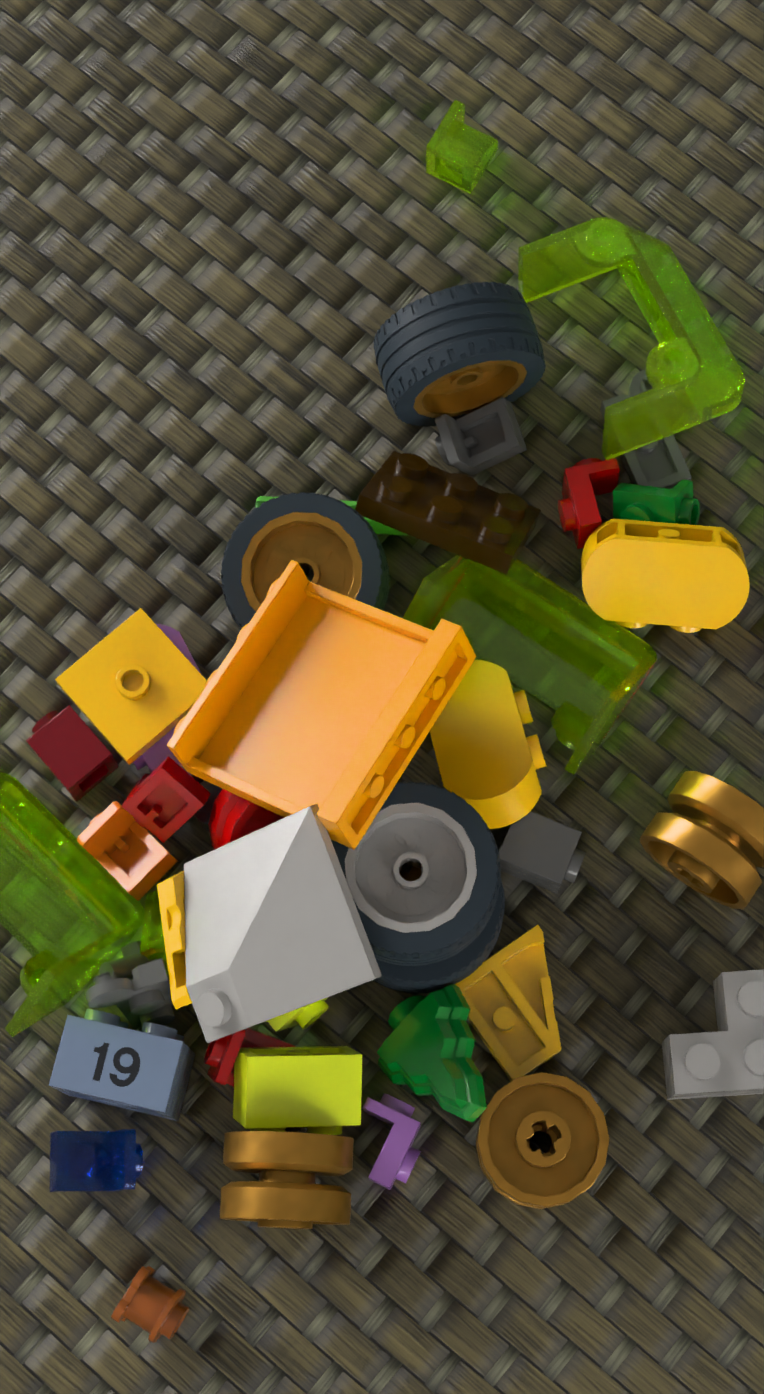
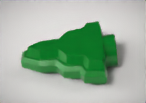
M451 984L441 990L431 992L426 997L417 995L407 998L399 1003L389 1015L388 1023L393 1032L385 1039L377 1051L380 1057L378 1059V1066L393 1084L403 1085L406 1083L416 1095H433L443 1110L466 1121L474 1122L485 1111L487 1105L482 1075L471 1059L475 1038L466 1022L470 1007L460 988L455 984Z

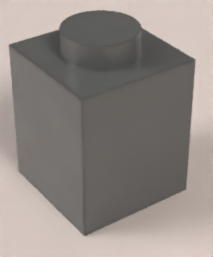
M530 811L525 817L510 825L499 852L501 871L558 894L563 879L571 883L575 882L586 852L576 848L582 832Z

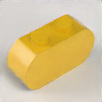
M613 518L598 526L591 533L582 551V590L588 605L602 619L615 621L616 624L622 627L642 628L647 624L667 625L676 631L684 633H695L702 628L718 629L731 622L741 612L749 595L750 582L744 552L735 536L724 527Z
M474 660L431 728L430 735L444 788L463 798L480 814L489 829H497L519 821L534 808L542 792L536 769L546 767L537 734L528 737L525 734L523 725L533 722L525 691L521 690L513 693L508 673L501 666L489 661Z

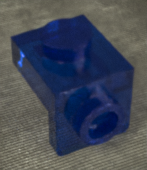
M135 1129L117 1131H55L50 1133L49 1192H120L135 1189L136 1179L140 1177L143 1168V1151L141 1145L136 1143Z

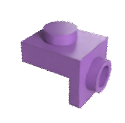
M384 1093L380 1102L367 1097L363 1105V1111L392 1125L390 1133L368 1177L370 1181L391 1190L396 1179L406 1184L421 1151L411 1146L421 1125L420 1122L411 1118L415 1108Z

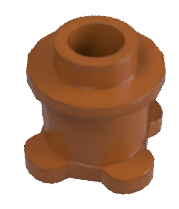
M148 1265L147 1267L142 1266L137 1272L123 1298L113 1311L111 1318L118 1323L121 1320L125 1322L128 1319L150 1334L148 1340L154 1344L161 1335L171 1339L183 1323L190 1308L182 1303L186 1291L180 1288L175 1292L155 1279L156 1270Z

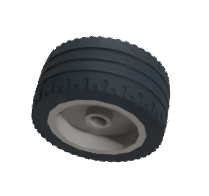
M422 782L397 783L355 850L331 840L373 953L378 961L397 966L418 967L447 960L463 951L477 939L494 912L501 881L500 857L496 842L480 814L463 798L453 792H449L445 788L433 784L426 785V783ZM411 867L421 869V877L415 881H406L399 873L401 870H404L409 874Z

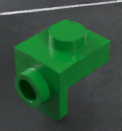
M682 479L672 489L620 483L613 490V518L698 524L700 504L698 499L693 498V481Z

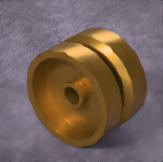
M685 771L667 798L673 813L657 812L639 841L644 850L659 865L695 891L730 908L743 910L762 883L756 867L764 868V808L735 787L713 776L698 771Z
M541 1072L517 1077L494 1094L480 1118L476 1149L480 1168L495 1191L516 1205L545 1209L564 1205L592 1187L605 1166L610 1138L604 1113L589 1091L568 1077ZM535 1132H544L550 1137L551 1146L547 1153L542 1154L540 1149L534 1152L530 1148L529 1140Z
M236 1131L225 1133L223 1164L233 1171L259 1173V1182L237 1181L221 1188L220 1219L258 1222V1227L312 1229V1224L350 1225L351 1193L342 1186L315 1184V1177L341 1176L350 1172L353 1169L354 1139L338 1135L300 1132Z

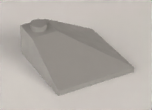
M318 804L304 808L184 863L186 988L206 1043L382 977L329 833L316 815L319 811Z

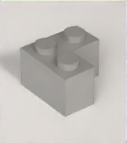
M764 969L722 972L713 981L717 1032L670 1034L662 1041L667 1100L764 1094Z

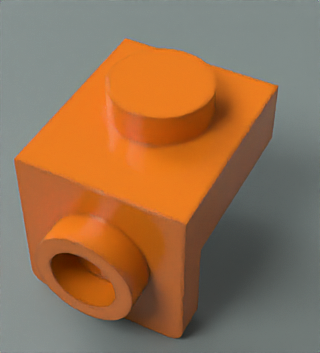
M114 801L91 820L89 826L78 836L77 842L131 896L139 901L178 860L145 828L141 827L133 816L121 807L122 805L118 801Z

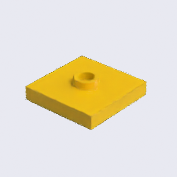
M142 608L137 610L55 679L60 688L129 765L172 730L188 714L205 689L207 682Z

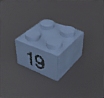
M86 1009L84 1018L67 1015L49 1086L68 1096L179 1121L195 1053L183 1042L184 1036L177 1034L178 1030L160 1024L143 1022L142 1030L136 1031L128 1029L129 1024L120 1021V1016L94 1009Z

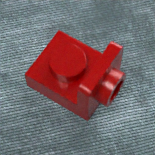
M168 756L150 775L144 774L137 781L121 807L131 814L141 827L149 830L164 843L205 805L211 793Z

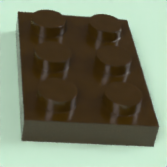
M396 451L391 453L359 494L355 508L359 514L506 575L533 532L541 512L540 509L528 505L523 498L515 494L498 493L478 485L468 475L461 473L451 474L429 465L425 459L411 453L401 454Z

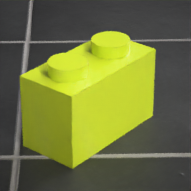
M348 1046L240 1048L234 1063L233 1118L245 1129H250V1131L285 1132L288 1127H307V1133L342 1134V1126L361 1125V1053Z

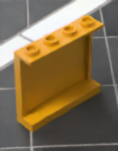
M291 560L280 578L271 584L265 600L253 618L240 630L236 643L219 668L209 676L205 689L188 714L177 723L173 736L167 743V747L188 773L284 818L304 808L318 804L319 811L316 815L327 829L331 840L355 850L477 656L462 626L441 619L435 630L423 627L310 582L300 564Z

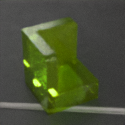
M455 99L426 146V173L471 194L497 152L498 140L464 124L465 104Z

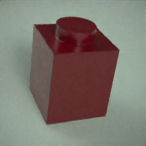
M70 705L60 713L58 710H54L42 717L32 729L34 734L26 740L34 753L76 802L119 767L111 752Z

